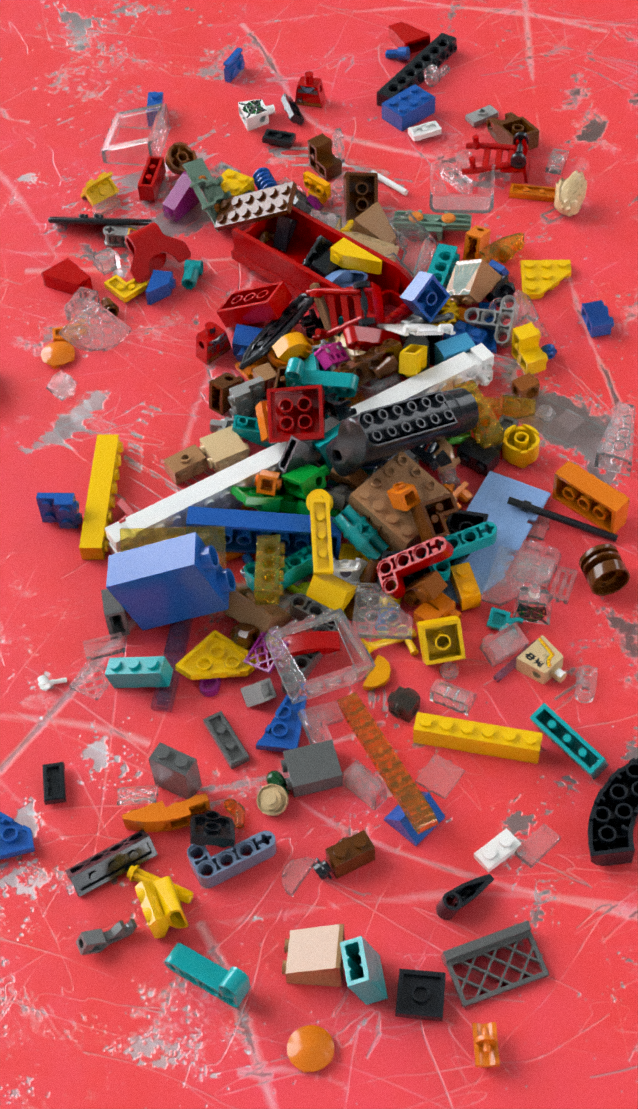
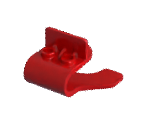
M155 222L125 236L126 245L133 256L130 273L139 284L151 278L150 272L159 270L164 266L166 253L172 255L179 263L191 257V252L184 241L164 235Z

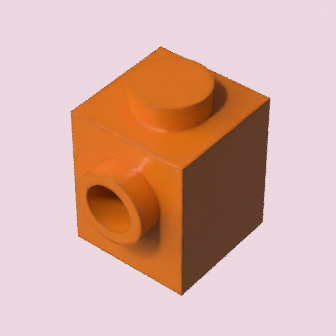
M261 470L259 475L256 474L254 485L257 486L256 493L275 496L277 490H281L282 479H279L280 473Z
M398 482L387 491L394 509L408 511L421 502L416 487L413 484Z

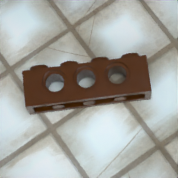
M387 339L378 347L370 348L365 354L355 356L350 362L340 364L333 372L353 374L356 369L355 375L359 378L358 387L376 378L373 370L384 360L383 355L385 353V358L393 355L399 363V354L403 350L401 342Z

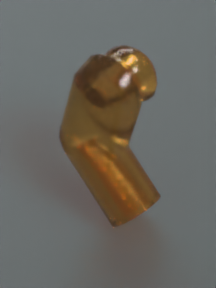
M231 798L226 799L223 806L228 813L234 816V827L243 828L245 823L244 806Z

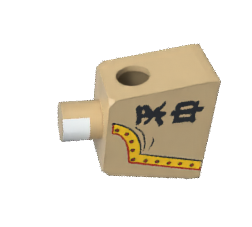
M543 635L516 658V670L541 684H545L551 678L561 683L567 676V673L561 669L563 666V655Z

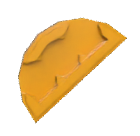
M377 655L363 684V690L372 691L374 688L385 686L389 681L391 669L384 657Z

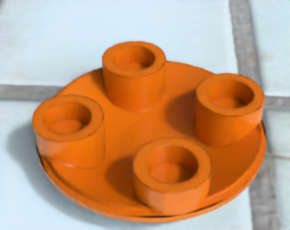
M65 341L52 342L43 348L41 358L52 369H57L61 365L72 362L75 359V349L70 343Z
M303 1026L297 1029L288 1040V1058L302 1073L319 1071L333 1060V1039L325 1029L319 1026Z

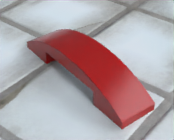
M313 631L281 638L288 642L289 645L277 664H282L284 658L320 651L321 655L341 651L340 634L336 631ZM278 641L275 642L276 647H277V646H280V645H283L282 643H280V642H278ZM272 643L269 644V645H266L267 650H270V649L273 648V644H272ZM274 651L271 652V653H268V657H269V658H272V657L275 656ZM265 655L262 656V661L266 660Z

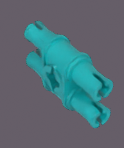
M349 504L332 522L342 531L344 538H347L356 548V551H361L368 560L370 558L377 559L389 545L377 534L378 530L368 523L365 519L366 517L360 516Z

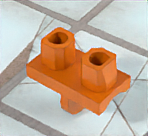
M466 481L455 491L453 483L450 485L444 483L442 485L464 504L473 496L467 489L469 484ZM456 502V503H457V506H458V508H459V510H460L461 507H462V505H460L458 502Z
M496 1022L486 1024L472 1023L475 1068L500 1067Z

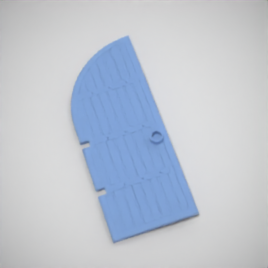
M489 471L466 511L489 514L487 521L493 522L497 526L496 542L491 546L471 553L463 562L470 563L481 595L492 589L504 577L515 558L509 555L510 552L513 554L518 553L533 527L532 524L527 522L535 523L539 516L532 512L526 513L521 511V508L507 504L509 497L521 501L527 500L532 502V505L544 508L551 495L547 491L493 471ZM449 578L446 581L448 586L442 592L458 603Z

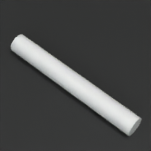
M378 173V180L404 196L408 194L407 189Z

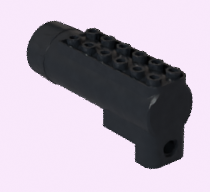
M456 388L447 391L439 390L363 411L355 417L345 419L340 424L338 435L326 446V454L338 475L342 477L355 474L361 467L388 460L396 453L472 431L479 419L478 405L468 390Z

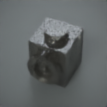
M399 686L395 692L392 691L387 699L388 711L391 715L401 718L408 723L420 710V696L411 688Z

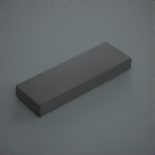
M222 711L203 719L204 725L231 770L250 761L249 755Z

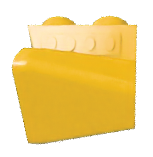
M170 876L163 877L154 882L141 881L135 886L145 919L155 939L165 938L169 926L178 929L189 926Z

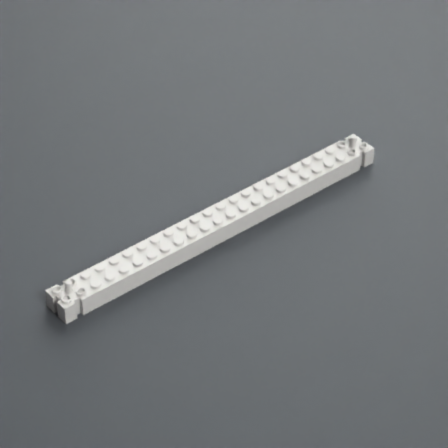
M480 343L470 348L468 353L462 352L350 407L355 408L357 414L348 418L355 417L363 411L439 390L447 391L464 388L470 392L474 391L478 384L487 386L493 380L492 367L494 365V355ZM332 417L326 419L325 432L342 421ZM313 440L302 441L311 448H313L311 444ZM288 442L277 443L126 517V521L121 524L116 522L106 527V535L110 541L108 542L110 552L115 554L185 535L188 506L234 510L241 507L244 503L238 501L231 494L232 486L257 487L254 485L256 474L259 475L261 470L278 472L280 475L284 473L277 466Z

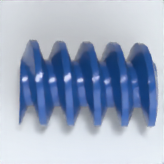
M266 167L259 168L253 174L252 178H254V183L258 190L278 185L270 170Z

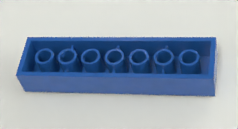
M188 506L186 534L196 532L206 546L212 545L216 551L291 556L304 547L312 545L310 515ZM331 516L333 558L339 560L341 530L332 522L335 517Z

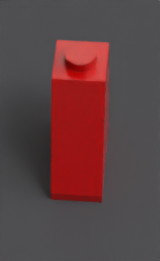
M404 22L389 25V39L397 48L409 47L410 54L423 50L430 44V34Z
M69 258L41 273L44 286L78 297L93 290L91 277Z

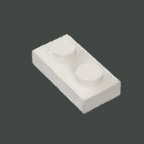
M435 120L408 128V134L413 142L442 134V128Z
M506 828L474 853V858L489 873L519 850L521 842Z

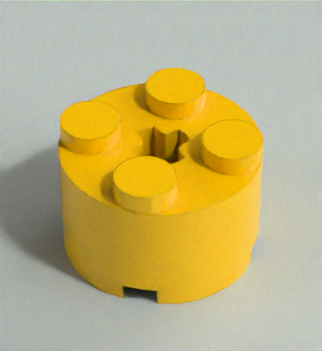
M527 424L517 427L512 425L505 430L502 457L519 468H525L533 463L539 455L540 437L538 431Z

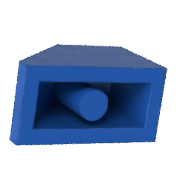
M153 270L145 291L147 305L154 304L171 295L172 290L176 287V279L173 277V272Z

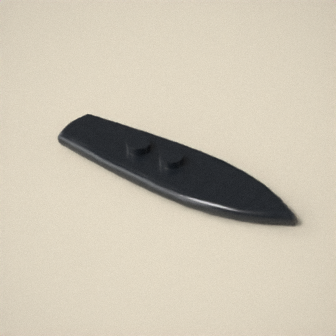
M79 214V217L52 216L48 218L49 223L146 226L152 223L150 219L103 217V214H94V217H88V214Z
M301 293L282 312L279 319L272 320L246 349L239 365L240 369H245L273 349L272 346L282 336L288 334L314 304V298L311 296L307 297L306 293Z

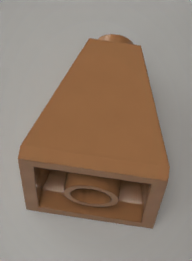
M378 201L354 219L352 232H359L397 245V237Z

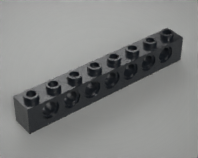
M441 33L377 91V105L382 107V103L414 84L419 86L429 75L456 52L457 38L445 33Z

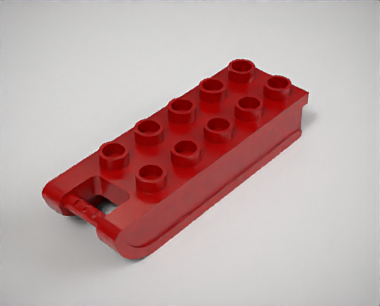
M292 206L291 214L286 215L298 221L287 252L274 247V241L270 240L264 244L258 240L263 231H276L278 217L257 221L244 232L238 228L231 230L234 242V249L231 251L232 259L272 283L283 281L289 292L296 297L301 293H306V290H310V285L313 283H319L321 288H342L315 273L302 263L319 235L332 242L330 247L342 238H345L382 260V273L380 275L364 272L368 274L366 281L374 282L381 287L383 307L390 304L397 308L385 318V322L380 324H395L406 314H414L400 298L413 281L412 276L402 266ZM323 295L329 310L327 295ZM335 295L339 318L343 316L340 295ZM348 295L351 320L356 318L353 295ZM377 325L367 326L368 328L381 329Z

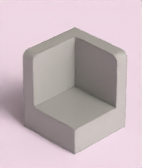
M270 678L240 689L247 707L277 697Z

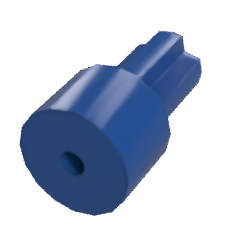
M398 47V49H388L385 52L386 58L409 60L410 48Z

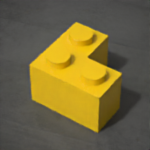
M532 322L513 328L511 354L525 374L529 372L535 374L546 370V362L548 361L546 353L539 347L540 331L538 328H535Z

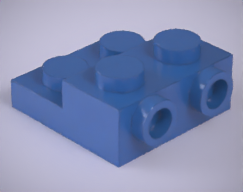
M37 493L36 500L43 522H58L59 527L65 529L78 528L79 524H82V513H79V501H76L74 493Z

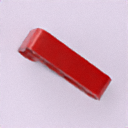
M349 326L343 330L347 348L351 350L368 351L372 347H378L383 344V341L387 339L397 340L401 342L402 348L404 346L400 334L384 329Z
M437 536L381 560L377 565V573L383 591L394 599L403 597L406 591L403 577L451 557L454 551L452 544L444 537ZM425 552H427V553H426V556H425L424 558H421L422 555H423Z

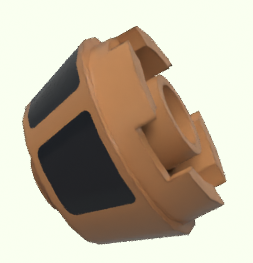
M445 439L432 442L426 450L427 453L431 451L437 457L436 462L439 467L436 470L439 473L456 469V466L461 463L458 456L454 457L453 448Z

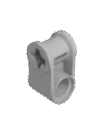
M108 225L103 228V234L105 235L104 244L106 246L127 248L125 244L126 226Z

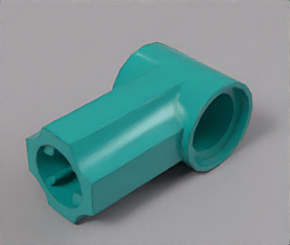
M185 260L184 275L181 283L186 289L192 290V288L196 287L199 275L203 274V261Z

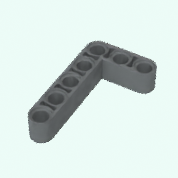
M296 593L291 596L290 614L292 617L314 628L313 631H336L340 633L342 619L339 613L304 594ZM320 651L293 657L281 675L282 692L292 695L300 689L323 657Z

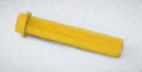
M132 865L127 872V878H129L130 882H154L161 879V877L140 869L139 865ZM174 884L179 900L189 904L193 899V891Z

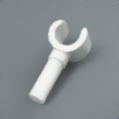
M41 675L37 680L39 681L40 689L47 691L54 684L66 683L67 677L49 680L46 675Z

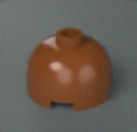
M174 143L165 154L166 165L174 174L181 175L185 171L183 164L197 159L195 151H192L186 143Z

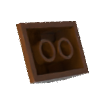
M345 173L343 176V192L346 221L354 220L378 201V173Z

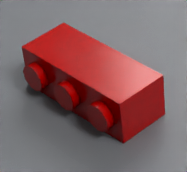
M148 157L137 185L140 201L155 202L166 174L164 157Z

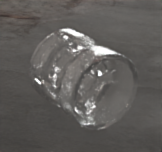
M446 466L439 470L438 477L442 482L441 485L453 483L455 485L454 491L461 485L454 467Z

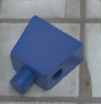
M241 324L236 325L232 347L233 354L239 362H241L250 343L263 330L262 328Z

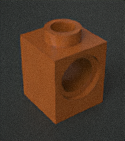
M530 372L512 380L511 394L521 404L539 396V380L534 378Z

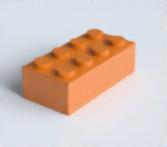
M569 460L555 472L552 492L553 499L600 529L614 534L626 523L630 498L624 493L617 491L609 484L601 481L595 475L590 474Z

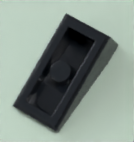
M286 215L278 216L273 243L274 247L287 252L298 222L297 220Z

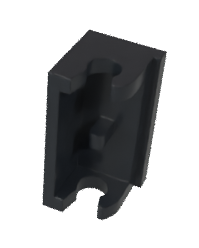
M336 393L325 395V414L342 421L357 414L355 408L346 406L350 405L352 401L345 400L341 402L340 400L335 401L331 399L337 396Z

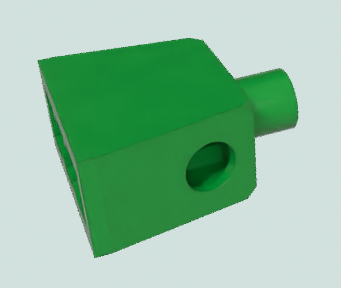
M306 464L281 475L287 493L306 500L311 491L326 487L325 477L330 474V471L326 465L318 468Z

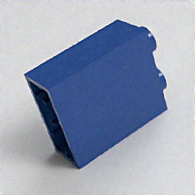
M196 532L111 554L108 558L106 588L142 630L229 609V592H233L236 589V582L231 569H223L221 567L214 546H206Z

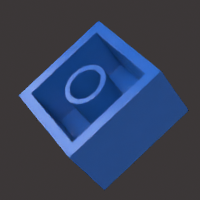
M419 271L400 296L401 300L415 315L430 323L451 297L433 274Z

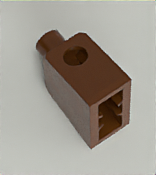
M225 373L209 382V408L220 415H224L231 408L228 401L230 396L229 388L244 383V379L241 376L236 377L230 373Z

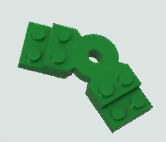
M232 486L231 494L238 501L243 502L244 506L253 507L262 512L310 515V511L306 506V500L289 494L286 491L277 490L275 496L256 493L257 487ZM332 508L330 517H336L342 510Z

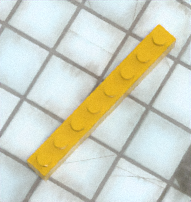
M119 434L97 435L79 544L82 560H105V553L109 551V541H107L105 528L110 526V522H113L114 494H117L118 489L116 480H119L120 476L118 466H121L122 459L120 453H123L124 449L123 442H120Z

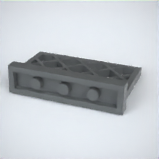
M528 920L443 951L442 961L444 966L447 967L463 1008L549 976V972L531 933L532 928ZM528 939L531 946L529 955L516 949L518 942ZM504 948L512 952L508 962L495 957L498 949ZM514 953L527 959L523 970L510 964ZM483 956L490 959L487 970L473 965L477 957ZM529 960L539 964L542 972L533 975L525 971ZM493 961L505 966L502 977L489 972ZM462 964L469 967L466 977L462 978L456 975L452 966ZM508 968L521 973L517 982L512 983L504 979ZM471 969L484 974L480 985L467 980ZM487 976L500 981L497 989L491 991L482 987ZM465 984L478 989L476 997L469 1000L465 999L463 994Z

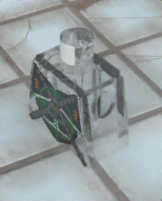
M531 584L529 587H520L514 603L512 618L520 617L524 619V622L550 625L552 605L549 591L541 589L537 584Z

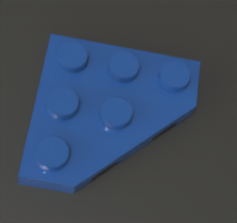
M0 812V860L34 852L35 846L31 828L25 825L22 826L15 822L13 818Z

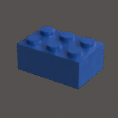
M416 84L382 103V119L402 132L435 113V97Z

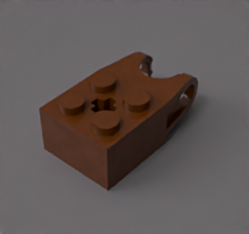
M509 112L505 114V120L487 119V130L499 144L514 145V135L518 132H525L529 136V150L538 147L539 130L523 116L518 117L514 113Z

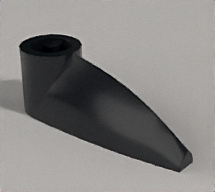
M491 874L484 875L448 891L436 906L438 916L444 920L452 919L459 909L476 898L494 878Z

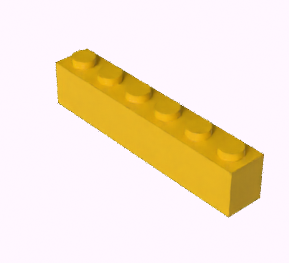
M417 712L413 728V743L538 764L543 733Z

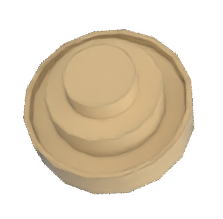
M268 784L259 790L257 805L263 813L269 816H277L282 814L288 806L289 797L283 787L277 784Z

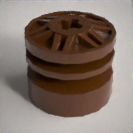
M601 544L592 547L579 560V566L592 592L596 595L605 596L622 589L630 579L629 571L622 561L617 548L612 544Z

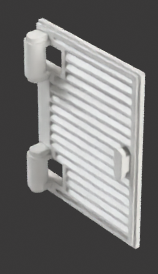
M407 320L401 321L402 324L377 325L378 328L403 336H409V334L416 336L443 335L444 333L449 335L456 334L453 331L454 326L452 324H439L438 326L429 323L409 324L410 321Z

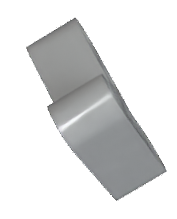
M507 295L502 298L499 311L469 308L465 311L464 318L468 324L477 328L495 330L494 338L497 344L502 348H507L512 344V332L516 326L519 304L514 296ZM509 302H514L511 308H506ZM471 315H477L475 320H469ZM488 317H494L492 322H486ZM505 319H511L510 323L507 325H504L503 321ZM506 335L507 339L501 342L500 337Z

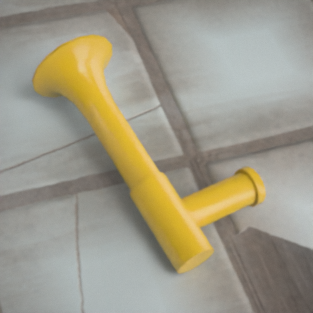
M415 629L374 642H367L365 639H361V648L366 658H369L370 653L378 648L405 641L411 656L419 653L412 640L417 637Z

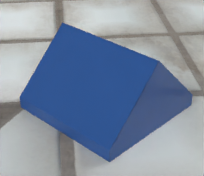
M413 790L384 818V821L413 845L417 846L445 819V815L429 792Z

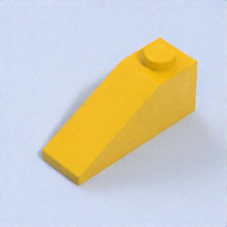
M342 238L330 247V261L345 269L378 275L382 273V260L349 240Z

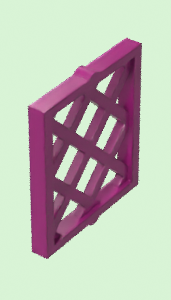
M261 632L243 662L257 670L259 669L271 674L289 643L276 636ZM265 637H268V638H271V640L268 641V642H265V639H264V638H265ZM278 641V642L282 643L283 645H280V646H277V647H276L275 642ZM272 643V644H273V648L270 649V650H267L266 645H269V644ZM263 647L264 652L258 654L257 649ZM274 651L275 656L272 657V658H269V657H268V653H271V652ZM265 655L266 660L260 662L259 657ZM256 658V664L250 662V660ZM267 663L268 668H262L260 665Z

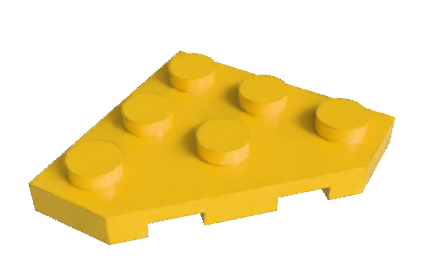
M570 259L520 260L522 299H540L544 296L545 292L551 291L558 286L561 280L569 278L571 276Z
M216 630L209 634L175 665V670L190 680L248 676L256 668L243 662L249 653L248 650ZM256 658L250 660V662L256 664Z

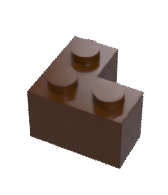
M322 133L307 140L309 166L326 181L342 174V162L332 154L333 143L330 138Z
M453 493L421 502L410 509L422 542L437 536L446 537L450 535L444 518L459 511Z

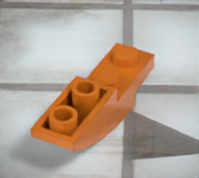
M204 793L194 795L182 802H174L168 807H165L163 800L152 802L145 807L128 811L122 815L125 828L129 830L140 831L143 829L145 832L171 831L190 826V820L193 815L210 811L211 808L208 796Z

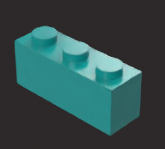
M165 656L109 658L105 676L113 688L169 687L173 668Z

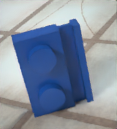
M237 48L223 63L225 66V82L231 83L239 72L244 69L245 62L243 54H241L243 49Z

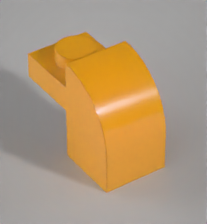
M292 332L282 336L272 346L277 357L286 363L292 357L300 355L307 359L313 353L312 346L306 341L303 334L299 332Z

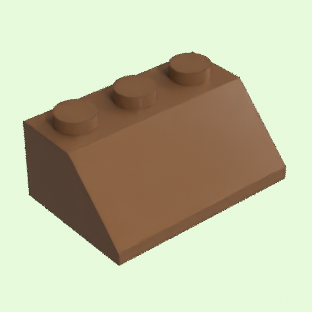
M248 586L236 587L235 591L229 592V609L223 610L226 616L235 618L239 621V624L243 622L252 624L258 628L260 634L265 632L272 636L292 619L290 613L268 598L258 597Z

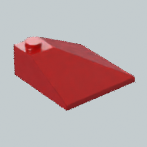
M322 384L267 389L269 444L288 442L291 435L301 441L325 439V391Z

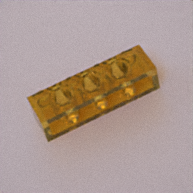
M474 380L454 385L453 389L464 388L468 390L477 402L479 419L476 427L472 430L476 442L480 443L483 449L503 443L504 429Z
M281 535L257 536L254 578L256 605L280 604V596H283V584L280 583L284 582V570H281V568H285V559L282 554H285V542L281 543Z

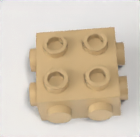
M232 425L199 439L200 447L198 448L206 457L208 467L210 469L213 468L215 473L249 457L250 448L248 444L242 441L240 435L232 431Z

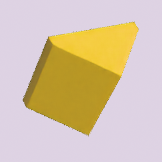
M333 574L313 575L306 596L341 615L357 592L358 587Z

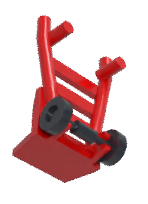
M516 133L513 139L514 145L479 142L478 135L472 136V143H466V149H484L482 166L476 167L474 156L469 157L470 168H463L462 175L478 174L500 169V172L504 173L523 172L524 182L528 183L530 155L529 136L527 133ZM491 150H496L495 163L489 165ZM503 150L509 151L506 162H502Z
M355 282L353 286L346 288H314L306 290L307 297L321 298L322 295H327L332 327L329 331L317 328L312 336L313 341L328 339L343 332L349 326L367 327L385 322L381 287L374 282ZM335 295H340L344 324L340 326ZM348 295H353L356 318L351 320Z

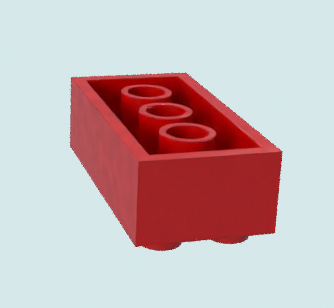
M283 281L233 291L218 309L217 314L226 328H236L237 324L251 325L257 322L263 323L268 320H277L289 306L293 297Z

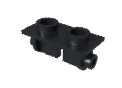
M322 235L316 238L317 240L306 258L303 259L302 264L310 269L312 262L323 256L332 245V242Z

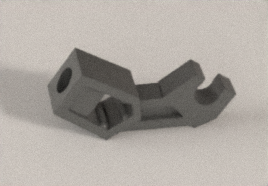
M130 919L124 925L122 920L105 932L102 929L81 932L76 940L80 954L100 953L108 945L131 935L137 927L134 919Z

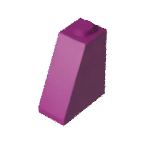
M185 171L181 174L162 204L164 217L174 222L180 220L200 202L194 189L190 187L192 182Z

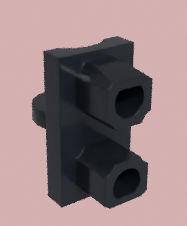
M503 275L501 280L494 286L492 292L487 294V300L495 302L500 307L504 296L514 295V284L509 282L507 275Z
M309 309V315L301 318V324L303 328H306V335L310 339H312L317 328L324 329L320 316L319 318L317 317L314 309Z

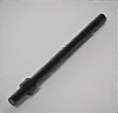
M509 497L507 504L521 508V511L526 513L532 512L616 542L618 537L617 534L532 505V502L527 500L521 501Z

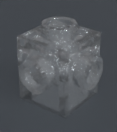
M61 370L51 378L46 389L56 398L63 401L75 394V387L78 382Z

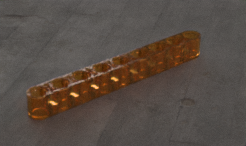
M353 692L336 700L342 716L416 833L420 834L437 826L438 820L434 811L358 694Z

